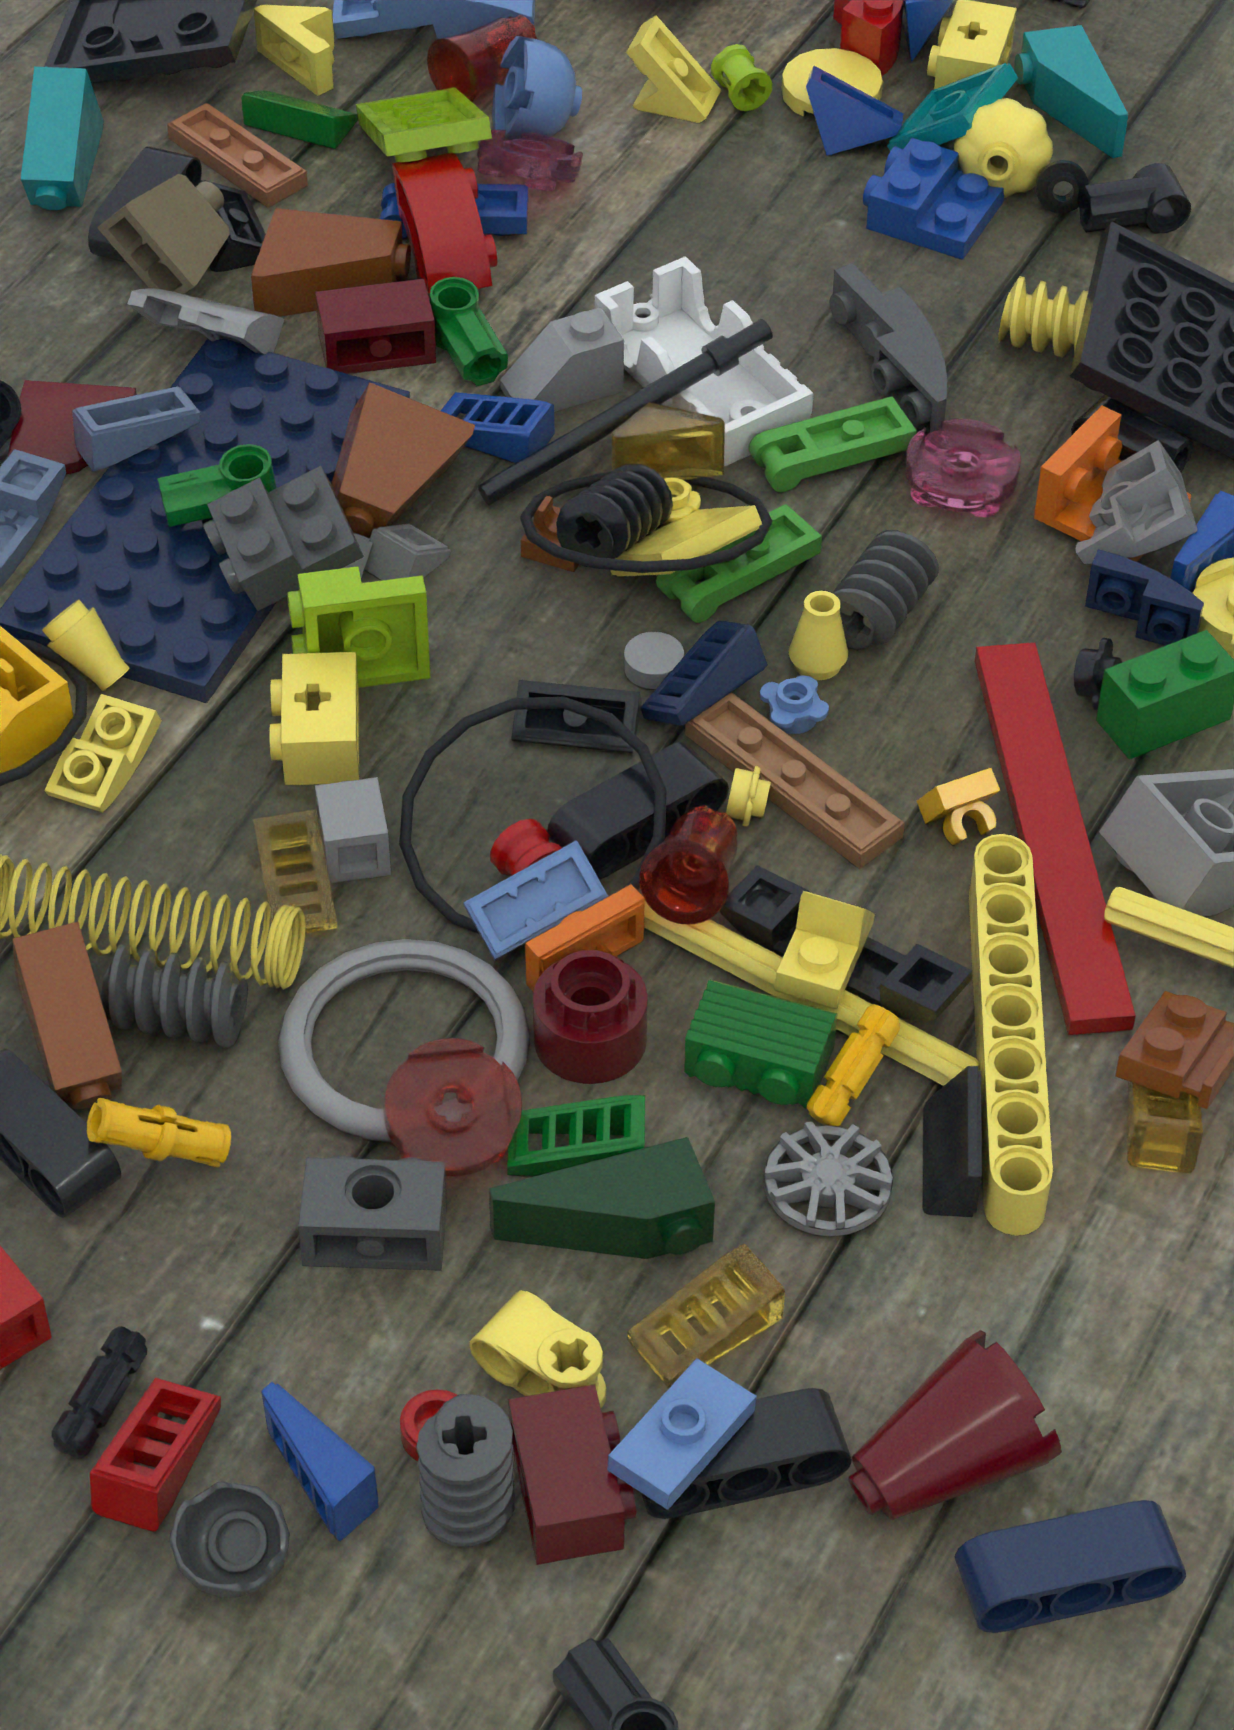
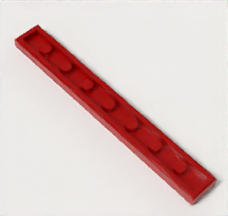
M1036 643L976 647L974 662L1018 837L1030 848L1033 857L1036 909L1068 1035L1133 1030L1136 1017L1112 926L1104 920L1106 903Z

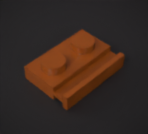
M1164 991L1120 1053L1115 1077L1177 1099L1180 1098L1183 1092L1199 1097V1107L1208 1109L1234 1069V1023L1226 1021L1227 1012L1208 1006L1196 997L1176 995Z

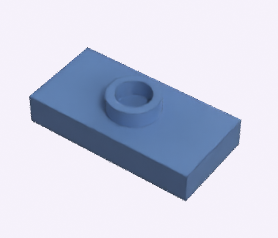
M576 840L463 902V905L494 961L523 946L526 942L557 926L571 913L584 911L608 897V894Z
M696 1358L608 1455L607 1470L668 1510L753 1414L757 1396Z

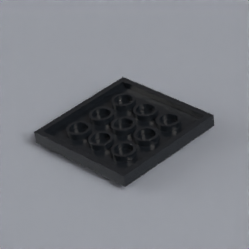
M1111 221L1100 237L1069 377L1083 383L1087 388L1101 392L1133 408L1137 413L1149 416L1181 432L1187 438L1199 441L1234 460V283Z

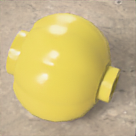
M1005 98L978 108L973 117L972 128L967 130L965 136L955 139L954 151L959 153L958 161L963 174L975 173L985 177L989 186L1004 188V198H1007L1015 193H1025L1036 186L1038 175L1051 161L1053 143L1048 136L1046 122L1040 113L1034 109L1022 106L1016 100Z

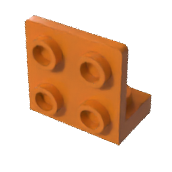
M1102 405L1041 466L1034 519L1079 541L1092 538L1096 527L1090 520L1089 514L1094 503L1103 493L1102 483L1108 469L1121 462L1118 457L1122 449V441L1118 439L1122 414ZM1187 492L1188 499H1189V502H1190V501H1191V494ZM1143 555L1131 557L1128 559L1137 562Z

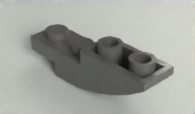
M853 263L835 269L833 294L829 300L831 313L838 324L844 325L856 337L865 352L870 356H874L870 373L875 388L882 395L887 397L893 396L912 425L933 445L942 442L948 379L943 353L930 323L901 286L882 293Z

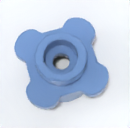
M801 675L796 678L786 679L780 684L768 682L760 690V699L770 706V722L785 733L800 734L807 732L815 726L816 722L824 720L829 713V705L825 701L820 700L817 694L818 682L810 676Z

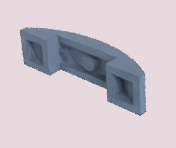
M14 449L0 466V588L19 566L41 531L65 478V464Z

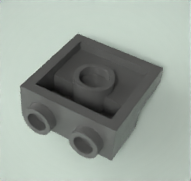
M321 466L270 492L267 491L261 479L258 478L207 504L213 519L203 524L205 532L217 554L220 556L227 552L229 558L219 563L223 575L235 595L245 590L257 611L287 597V592L298 591V574L341 569L364 557L334 489Z

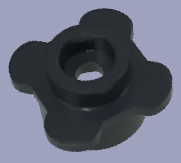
M1102 638L1099 643V649L1083 648L1079 652L1075 663V691L1078 696L1092 697V707L1094 710H1098L1104 669L1122 663L1121 658L1113 657V642L1110 638Z

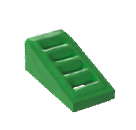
M645 1095L614 1096L510 1112L507 1175L538 1176L645 1148ZM529 1134H542L541 1150L528 1151ZM556 1134H569V1145L555 1147ZM583 1135H596V1141L583 1143ZM610 1135H624L622 1138L610 1139Z

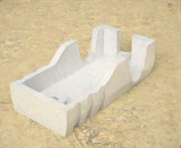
M682 257L653 270V290L650 295L651 299L647 303L633 304L634 287L628 281L595 295V309L599 307L603 309L624 339V369L643 388L702 354L701 348L720 336L729 338L753 324L750 316L733 300L723 305L719 325L715 326L712 323L708 314V308L704 304L701 270L687 257ZM763 344L738 358L739 364L720 376H716L713 373L661 404L676 420L681 418L683 427L692 435L697 434L699 442L708 451L713 449L715 458L724 466L749 456V444L757 434L810 419L812 413L813 392L804 384L801 385L797 381V377L788 369L781 367L780 362L771 353L767 354L764 351Z

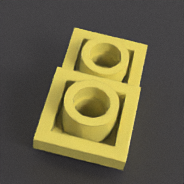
M101 694L81 738H72L65 750H63L44 790L46 794L103 813L123 790L150 746L162 721L156 710Z

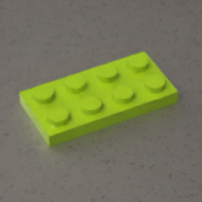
M455 87L355 104L359 126L387 157L395 156L396 162L421 160L427 157L426 150L446 146L448 153L469 152L479 148L478 141L492 139L489 117Z

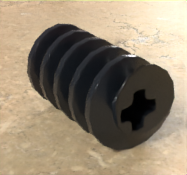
M625 464L615 468L610 474L605 475L589 488L584 489L577 496L569 499L560 509L556 521L557 537L562 548L594 557L618 558L624 551L631 549L634 544L642 541L645 536L650 535L655 529L663 526L670 518L673 507L671 491L666 481L654 469L642 464Z

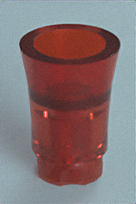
M523 15L509 16L507 18H497L481 27L462 34L435 40L430 45L427 54L428 71L437 90L455 87L471 102H474L486 90L494 86L495 83L497 84L506 78L509 69L500 67L509 43L516 36L537 39L534 25Z
M706 805L692 808L674 823L665 840L654 848L643 861L639 875L640 889L647 904L659 916L678 924H697L715 916L725 904L729 893L730 868L737 853L738 835L734 821L726 812H715Z

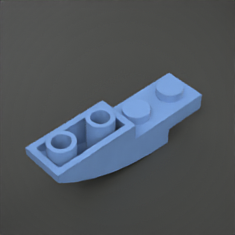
M334 0L332 13L333 30L336 38L340 39L354 36L362 37L373 33L400 29H414L419 26L433 24L438 40L452 37H467L472 34L505 29L514 30L519 27L534 25L536 0Z

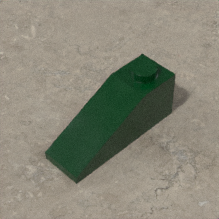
M688 1137L489 1188L490 1229L494 1240L641 1259H651L669 1253L674 1255L686 1254L695 1250L700 1245L713 1242L715 1200Z

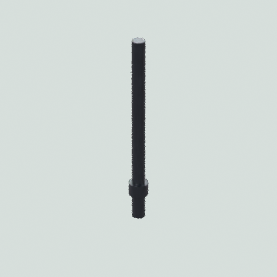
M760 319L729 338L720 336L701 348L702 354L478 485L482 498L488 505L493 504L714 373L716 376H720L739 364L738 358L773 338L769 325L764 319Z

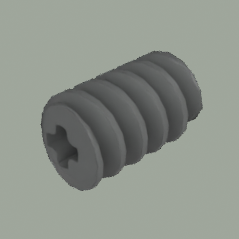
M884 530L874 537L866 550H864L845 575L844 579L835 588L833 594L840 600V615L847 648L861 650L868 648L870 644L881 645L888 643L895 634L896 629L907 618V614L912 611L917 604V600L924 595L928 586L932 584L939 573V564L935 554L925 543L912 535L898 530Z
M120 944L106 970L102 985L101 1001L107 1022L111 1018L113 1025L118 1029L126 1030L132 1028L137 1022L139 1030L146 1034H153L162 1026L164 1033L169 1038L174 1039L182 1037L188 1030L189 1036L194 1042L204 1043L214 1035L215 1041L219 1046L228 1048L234 1045L243 1024L247 1005L248 985L245 977L239 983L232 982L230 962L223 961L213 979L207 978L206 961L201 957H197L194 960L188 974H182L181 960L178 953H171L168 956L162 970L156 969L155 952L149 948L143 951L137 966L131 965L129 946Z
M459 1394L445 1402L438 1413L427 1420L418 1436L417 1453L419 1456L421 1514L426 1528L437 1540L452 1546L473 1547L492 1540L505 1529L515 1510V1493L513 1490L514 1462L512 1459L513 1430L508 1415L495 1402L480 1395Z

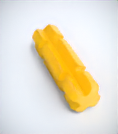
M875 1004L867 1007L857 1023V1026L860 1028L859 1033L850 1034L824 1075V1078L827 1079L826 1085H818L807 1102L809 1115L819 1123L828 1126L841 1125L851 1109L848 1105L849 1099L855 1100L858 1098L884 1056L880 1053L882 1047H889L900 1030L899 1018L884 1007Z

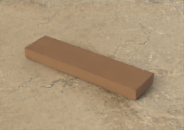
M732 692L685 724V735L731 771L735 772V768L754 772L755 766L760 767L759 779L771 782L768 799L858 869L864 867L903 838L905 823Z

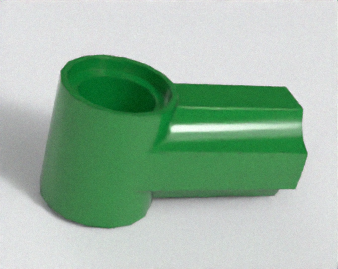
M449 277L437 281L430 290V305L435 321L436 346L447 350L464 380H470L476 386L494 382L496 377L503 370L507 369L508 354L479 308V292L477 287L471 281L458 277Z
M239 445L224 453L219 461V465L158 478L168 526L172 527L212 518L207 504L258 478L261 479L268 492L276 489L272 459L268 451L257 445Z

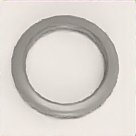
M402 939L376 942L345 952L320 967L298 989L282 1020L278 1046L281 1068L292 1091L317 1117L340 1131L368 1140L409 1143L433 1140L466 1129L491 1113L514 1088L526 1064L530 1032L526 1011L513 987L490 964L465 950L439 942ZM409 970L442 975L455 979L472 989L486 1003L494 1018L497 1041L494 1057L486 1073L473 1087L456 1098L428 1108L404 1111L377 1109L351 1101L336 1092L322 1078L313 1058L311 1043L315 1021L323 1007L338 992L353 983L380 973Z

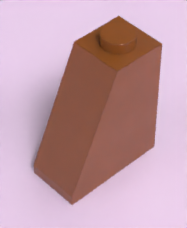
M275 208L251 274L254 311L278 317L317 311L315 292L398 282L400 276L407 277L411 263V247L409 244H403L402 222Z
M369 382L351 412L331 484L352 531L370 538L373 529L391 526L453 464L473 435L475 425Z
M79 922L13 938L15 976L50 1088L66 1104L71 1102L73 1109L90 1108L94 1102L97 1103L98 1098L110 1100L112 1098L111 1091L122 1088V1070Z

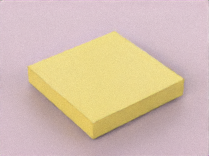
M755 505L698 509L690 515L645 536L642 541L634 544L631 549L624 551L621 556L615 559L644 562L690 559L711 554L758 530L762 522ZM610 570L612 575L617 576L666 575L675 572L636 573Z

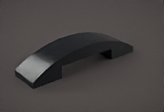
M757 865L720 902V913L747 939L783 957L796 929L801 894L803 891L809 892V890ZM867 937L845 990L871 1004L884 1007L898 1018L920 1021L936 1020L972 980V970L919 944H916L907 955H903Z

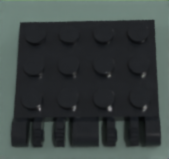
M71 0L44 67L87 69L91 83L110 80L123 82L138 76L159 73L172 75L182 70L207 66L210 68H220L229 63L236 62L257 0Z

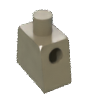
M177 174L128 202L97 227L148 288L163 289L180 294L187 293L199 283L230 235L229 226L217 213L224 205V197L219 188L207 181L200 182L195 187L186 176Z

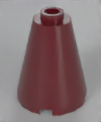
M982 1330L966 1338L852 1456L856 1472L848 1477V1481L855 1495L870 1515L882 1510L889 1519L894 1520L1041 1467L1062 1453L1056 1430L1054 1429L1043 1437L1034 1420L1037 1415L1045 1411V1408L1030 1383L1007 1352L997 1342L985 1348L986 1333Z

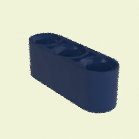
M1148 1500L1133 1501L991 1531L966 1541L958 1548L954 1556L978 1628L984 1632L991 1633L1016 1630L1149 1601L1174 1591L1186 1578V1570L1162 1509L1156 1502Z

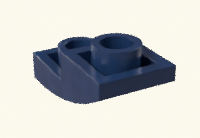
M1097 550L1091 565L1085 607L1136 620L1138 625L1135 638L1165 646L1199 632L1204 602L1176 581L1143 564L1107 551Z

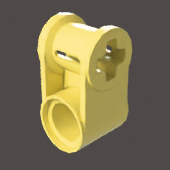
M520 1290L516 1292L470 1340L469 1347L471 1353L484 1371L496 1381L505 1386L513 1387L524 1396L595 1384L600 1408L605 1403L606 1384L600 1373L603 1364V1351L599 1341L591 1333L582 1330L553 1311L547 1303L528 1291Z

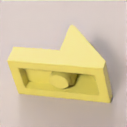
M260 5L255 7L254 20L257 51L315 95L319 96L333 89L332 65L334 64V56L332 51L334 50L332 11L325 7Z
M655 15L641 25L626 51L628 56L634 61L637 69L649 78L635 100L633 107L644 112L700 123L709 115L721 89L658 16Z
M803 891L800 897L796 929L777 969L774 991L837 1009L872 928L875 914L858 906Z

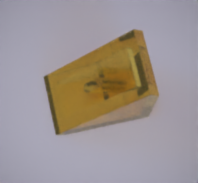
M649 402L612 432V471L625 464H642L654 469L663 479L674 477L689 480L724 475L725 422L719 417Z

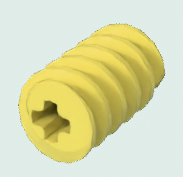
M1019 276L1005 302L999 328V343L1010 330L1011 344L1014 347L1021 348L1031 334L1032 347L1035 352L1042 353L1052 339L1055 356L1063 358L1073 344L1075 353L1088 291L1083 290L1076 303L1070 304L1067 286H1061L1052 300L1048 299L1046 282L1040 281L1033 294L1029 295L1026 293L1025 277Z

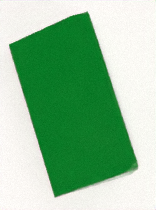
M267 90L245 92L241 97L244 125L333 149L338 147L358 121L357 114Z

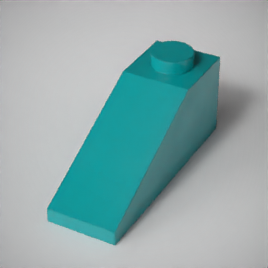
M1082 25L1024 32L1022 51L1015 56L1014 70L1018 76V84H1024L1033 104L1110 157H1122L1129 114Z

